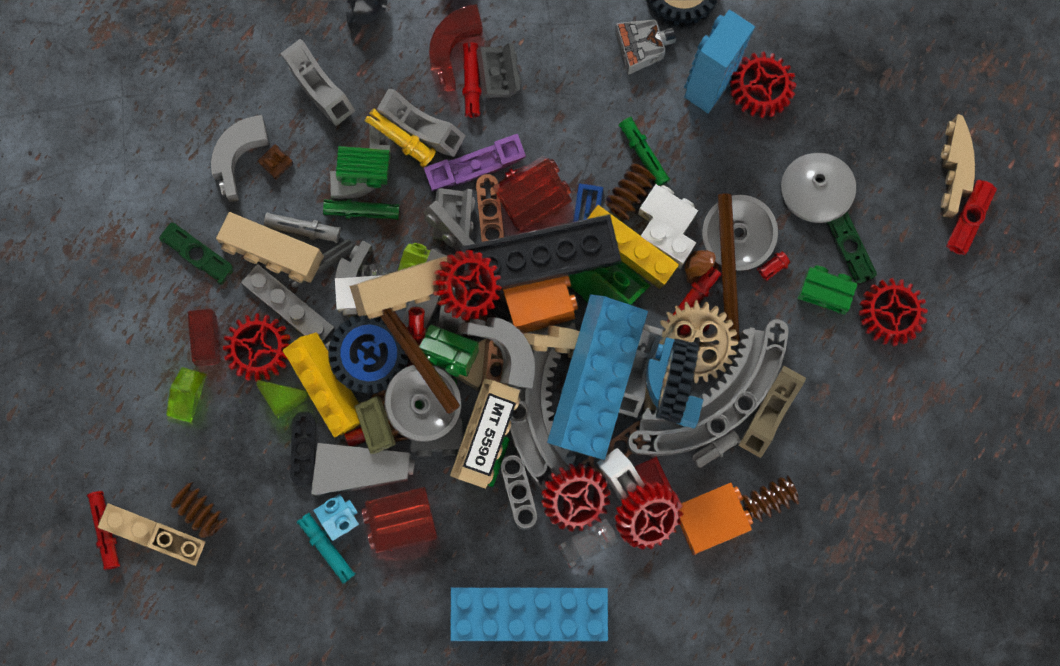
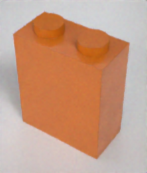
M569 276L503 290L512 323L522 334L548 327V325H556L575 319L574 310H577L578 306L575 296H569L567 287L571 286Z
M728 483L681 503L682 508L679 511L684 515L679 518L682 523L680 527L692 555L752 530L750 525L753 524V520L748 510L744 511L740 501L743 498L737 486L733 487L732 483Z

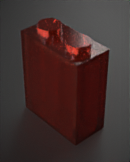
M541 156L492 186L515 229L520 232L572 202L569 196L572 193L565 180L561 181L557 173L560 170L553 159L549 160V158Z
M425 487L366 501V508L361 509L364 523H370L372 533L367 534L370 548H376L377 554L438 539Z

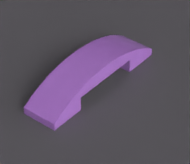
M518 133L495 141V144L451 161L446 159L424 167L432 192L439 188L446 189L476 180L482 175L492 174L526 158Z

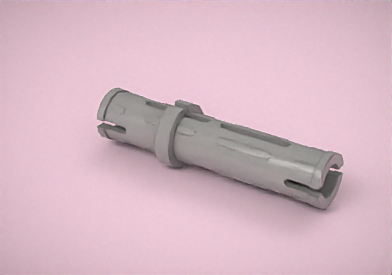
M268 212L264 219L265 227L308 236L310 240H316L317 238L338 243L341 234L340 227L320 224L317 220L310 222ZM280 222L298 225L299 228L281 225ZM307 227L325 231V233L306 230L305 228Z

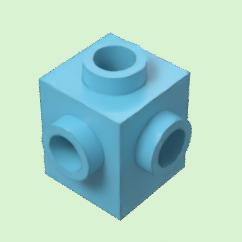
M340 494L314 509L316 516L332 541L359 525L354 517L358 512L350 500L345 502Z

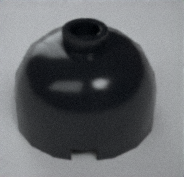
M348 0L347 3H350L352 12L346 11L347 22L356 25H367L374 22L379 17L381 11L385 12L387 0Z

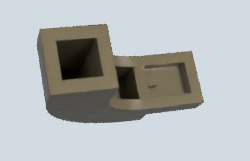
M783 366L750 421L739 443L740 447L760 458L763 456L785 413L803 386L806 377Z

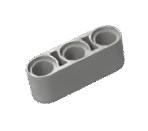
M509 455L502 461L501 474L515 525L519 529L529 530L536 523L537 512L522 459L515 455ZM509 462H516L520 470L518 473L511 475L506 472L505 465ZM514 487H523L526 491V496L523 499H515L511 494ZM522 511L530 512L533 517L532 522L529 524L519 522V513Z

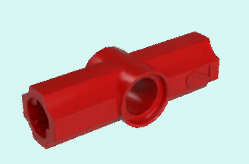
M982 180L976 181L963 210L958 215L957 223L946 244L950 251L956 254H967L980 224L985 220L987 209L997 190L992 183ZM966 214H974L976 222L969 221Z

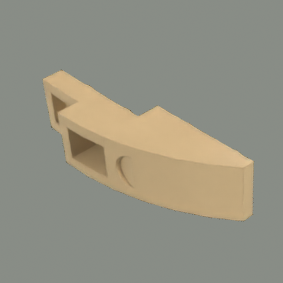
M959 114L947 124L945 135L949 136L947 145L944 144L941 152V159H944L943 168L951 169L948 171L945 184L949 185L947 194L944 193L941 200V208H944L943 216L953 218L958 213L961 196L967 197L973 191L975 177L972 139L963 115Z
M548 325L547 335L524 333V336L529 345H532V350L547 351L548 347H554L555 352L568 353V357L572 358L580 331Z
M109 503L98 525L100 529L196 566L206 543L203 540Z

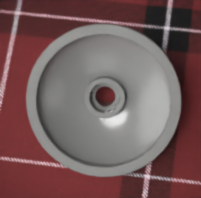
M811 153L797 158L788 166L782 177L781 194L788 209L797 217L809 222L824 223L841 217L849 210L855 199L856 181L851 169L839 158L825 153ZM822 178L824 182L818 183L816 179Z
M747 195L732 196L734 231L736 228L743 230L741 237L734 235L736 270H748L759 266L772 254L778 239V226L772 211L762 201ZM717 202L705 217L702 238L706 250L714 252L716 256L715 261L721 265Z
M414 365L398 372L386 389L385 411L392 426L401 435L411 440L426 442L438 439L447 434L459 418L461 397L458 387L445 371L436 366L434 368L460 404V407L450 414L442 407ZM416 401H420L422 403L421 410L415 407Z

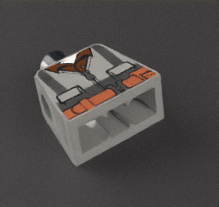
M656 20L616 24L615 34L627 74H632L664 59V46L676 43L674 30L659 31Z

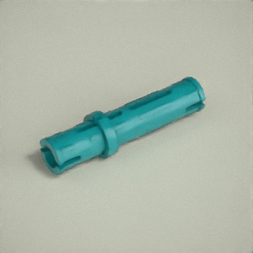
M310 512L296 522L310 539L309 543L311 546L314 545L342 584L356 575L328 539L326 530L322 531Z

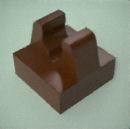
M274 144L258 160V163L277 180L293 164V161Z

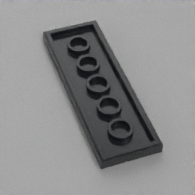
M610 214L461 246L463 253L466 250H472L473 254L477 252L482 253V259H491L489 266L495 265L497 267L493 274L501 276L499 280H496V285H500L502 287L501 290L622 264ZM464 264L465 270H467L469 265ZM479 275V281L483 285L482 278Z

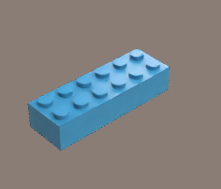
M730 9L725 16L721 14L712 25L713 29L709 37L705 35L697 47L698 51L694 56L696 58L692 62L693 66L689 71L690 74L684 86L686 89L685 99L709 114L732 80V73L738 70L756 26Z
M590 294L547 443L605 460L648 314L647 310L605 296Z
M451 588V641H608V588Z

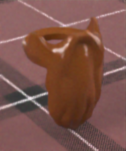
M696 250L692 252L684 266L688 283L693 284V282H697L699 276L706 273L712 266H714L715 270L719 271V265L715 261L716 256L714 252L709 250Z

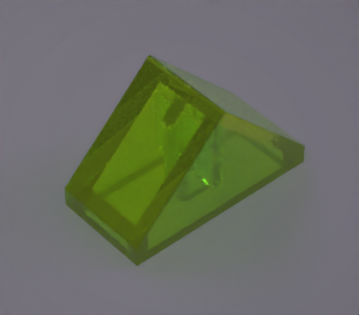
M184 367L180 369L170 387L167 416L192 423L207 374Z
M257 380V387L277 418L282 417L309 400L307 391Z

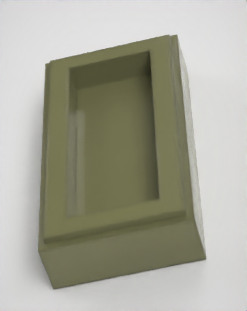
M379 396L355 405L370 454L378 453L396 445Z

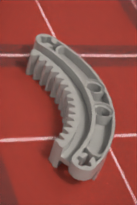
M776 319L770 321L765 326L764 331L755 330V328L750 327L739 334L742 340L737 344V347L740 349L734 355L735 358L732 360V366L726 369V374L713 386L714 388L709 389L706 394L704 393L699 397L704 400L698 424L694 429L656 418L657 408L652 414L650 409L646 408L639 417V431L633 432L628 437V449L633 454L648 455V457L680 454L703 447L741 424L762 402L777 377L787 346L789 333L787 324L782 320ZM777 325L778 330L782 331V334L777 337V343L782 342V346L777 344L767 346L768 341L770 343L774 341V333L770 332V329ZM740 398H744L749 402L748 410L740 409L738 406ZM716 420L721 423L722 431L720 433H716L711 429V421ZM642 436V441L650 442V436L655 437L651 443V451H648L649 445H643L640 450L637 449V445L633 444L632 440Z
M570 321L554 325L576 330V325ZM548 327L528 333L547 335ZM548 347L547 351L532 350L535 361V375L532 388L507 385L520 390L518 407L523 408L526 413L521 419L511 416L509 432L518 457L524 463L525 470L541 491L547 490L545 480L543 479L541 485L538 479L544 476L547 468L551 473L559 475V467H563L566 471L568 470L569 463L573 464L576 459L575 456L567 457L570 450L561 449V447L547 443L553 421L549 420L554 416V412L548 411L552 408V402L547 400L551 399L552 393L547 390L552 389L553 383L550 382L554 378L552 371H556L557 364L555 362H559L561 358L559 352H555L554 347ZM548 475L547 478L552 482L551 475Z

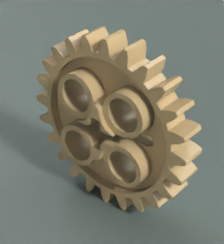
M695 301L694 307L690 308L689 304L685 302L684 310L675 306L677 314L673 315L667 312L669 321H660L664 330H662V338L659 344H663L666 337L694 342L695 338L699 337V352L693 379L695 383H698L699 377L702 376L704 381L708 382L709 374L718 378L716 370L719 369L726 372L723 364L733 363L728 356L736 355L737 353L735 349L731 348V346L738 344L736 339L731 338L737 332L735 329H729L733 325L732 320L724 322L727 317L725 312L717 315L719 311L718 306L709 310L708 302H705L703 308H700L698 301ZM686 324L691 329L686 335H680L677 333L679 326ZM712 324L716 326L715 332L711 335H705L702 332L706 325ZM714 340L719 341L718 344L708 343ZM712 349L716 352L715 356L709 360L702 357L703 352Z

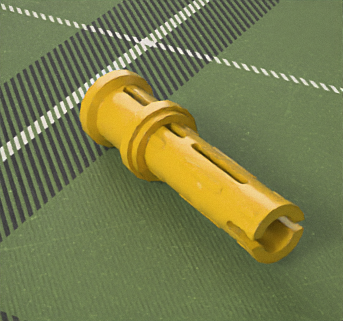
M375 108L370 111L369 114L371 116L366 117V123H369L402 147L403 154L411 155L420 162L421 167L424 168L434 157L436 149L427 147L419 141L417 135L410 136L376 111Z

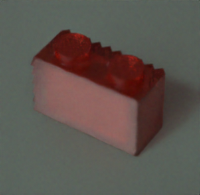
M211 309L188 311L192 362L196 366L219 364L221 362L219 359L220 350L218 349L219 340L217 339L219 336L216 329L218 326L215 319L217 316Z

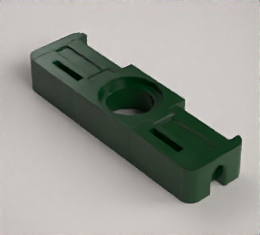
M848 212L833 221L827 222L834 238H836L834 243L843 262H848L847 265L854 279L857 280L855 282L857 286L874 279L877 272ZM847 240L854 241L857 250L853 253L847 252L843 246L844 242Z
M173 222L167 226L159 237L162 243H166L177 251L180 257L200 271L203 270L215 280L218 279L217 283L219 285H223L227 275H231L234 271L233 266L228 261ZM199 247L203 249L204 254L201 259L193 260L190 258V252L193 248Z

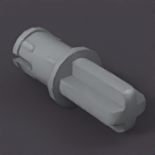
M732 429L724 436L711 442L692 456L693 462L698 468H701L718 456L720 458L723 457L724 452L740 443L741 440L738 434Z

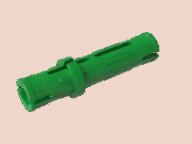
M628 117L620 122L618 126L628 139V146L630 149H634L643 166L656 178L654 183L661 187L670 181V177H668L646 142V135L641 134L633 118Z
M324 199L323 215L346 216V219L365 217L398 220L399 204L352 201V199H347L346 201Z

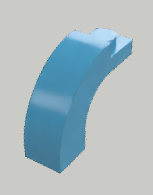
M667 337L663 344H658L655 358L659 359V361L650 359L646 369L648 393L656 407L658 406L671 348L675 340ZM689 395L680 425L693 429L696 427L704 399Z

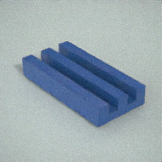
M579 183L573 222L579 221L583 190H588L584 213L585 220L590 214L593 191L597 192L596 206H601L603 187Z

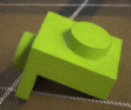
M419 243L408 244L403 251L398 271L426 262L430 250H427L426 246Z

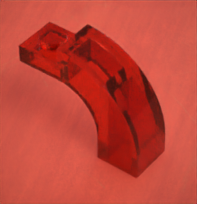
M477 4L466 6L450 13L439 23L431 38L429 48L431 71L437 70L440 85L445 84L446 92L456 90V81L450 61L453 48L465 39L483 35V26Z

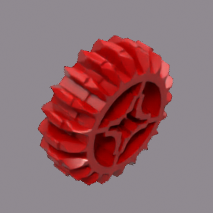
M755 52L751 54L750 59L745 56L738 70L734 71L731 75L733 80L730 81L729 87L734 89L730 95L738 97L734 102L735 105L744 104L741 109L742 112H745L748 108L751 110V117L756 112H759L760 118H764L766 112L770 117L775 115V110L778 113H782L784 110L783 106L788 107L791 103L789 99H792L795 95L792 91L796 88V83L792 82L795 78V73H788L791 68L790 65L782 66L783 58H780L778 62L774 60V53L770 55V58H766L765 52H761L760 58H758ZM764 69L773 72L775 75L766 73ZM754 70V80L744 86V76ZM781 84V95L772 100L771 90ZM750 95L758 96L761 101L752 98Z
M466 250L465 253L457 251L455 256L453 254L446 257L447 262L442 261L439 263L442 270L434 272L439 277V280L433 281L432 284L438 286L439 290L434 291L433 294L441 296L437 304H446L443 312H452L453 318L461 316V319L464 321L469 320L470 317L476 320L479 318V314L481 316L487 315V308L493 309L495 307L492 300H499L500 298L495 291L502 288L500 285H496V280H499L501 276L493 274L497 267L495 265L489 266L491 259H482V253L477 252L473 254L472 250ZM461 265H469L468 269L464 270L462 276L453 275ZM479 275L482 278L483 285L479 281ZM462 281H468L467 284H469V288L472 289L466 290L467 287H465V283ZM451 286H453L455 289V297L452 293ZM472 295L481 296L474 305L466 306L467 301L471 299Z
M890 278L888 285L884 280H880L878 286L873 284L870 287L871 292L866 291L863 296L866 300H862L859 305L865 309L859 311V316L866 318L860 323L861 325H869V328L865 331L866 334H870L872 331L876 333L873 336L874 341H877L881 336L883 337V345H886L889 339L892 346L898 345L899 341L904 345L908 342V338L914 340L916 333L922 332L923 328L920 324H925L927 319L921 315L926 314L928 309L920 307L926 301L925 299H917L921 292L917 290L913 293L911 291L913 284L910 283L905 288L904 280H899L896 285L894 278ZM888 294L886 306L874 309L877 298ZM899 296L905 299L909 306L901 304ZM893 308V311L898 314L894 317L893 313L888 311L889 309ZM912 316L909 326L904 330L898 331L900 319ZM877 318L883 319L887 323L888 329L883 327Z
M258 313L255 314L254 321H251L249 315H246L245 320L247 323L242 324L240 320H237L236 324L239 328L237 330L233 327L229 328L233 337H224L226 342L231 343V345L223 346L225 352H231L224 356V359L232 361L229 365L231 370L238 368L236 371L238 377L246 372V381H250L253 374H255L256 382L261 381L262 374L269 381V372L273 371L274 375L278 376L280 373L276 368L278 366L283 369L287 367L282 359L288 360L283 349L290 345L284 343L291 340L289 334L282 335L285 333L286 327L280 326L277 328L279 320L274 319L270 323L269 315H265L263 321H261ZM259 329L253 338L241 339L247 332ZM267 331L276 336L278 350L266 344ZM260 343L261 346L265 349L258 350L257 353H255L253 348H251L250 346H257ZM238 346L249 351L248 366L240 361ZM263 357H274L268 364L256 367Z
M569 463L568 470L565 471L563 467H559V475L551 473L553 481H545V486L548 489L542 490L541 494L545 499L541 500V504L545 508V515L550 517L552 524H557L562 530L567 526V529L571 532L577 526L578 530L583 532L584 525L587 524L589 528H592L593 520L601 522L599 514H607L604 506L610 504L607 496L611 495V492L607 487L608 482L605 478H602V474L599 471L594 472V468L590 465L585 468L582 463H579L575 469L574 465ZM590 484L594 486V497L592 500L587 495ZM559 495L565 500L562 511L557 506Z
M656 481L652 485L645 482L643 488L636 485V491H628V497L621 499L623 505L616 507L618 514L614 516L617 523L615 525L616 529L621 534L622 539L627 541L630 546L638 547L642 550L645 547L653 549L655 544L661 546L664 539L670 540L669 535L677 533L675 526L682 524L679 518L684 515L679 511L682 508V504L677 497L678 495L673 490L671 491L667 485H661Z

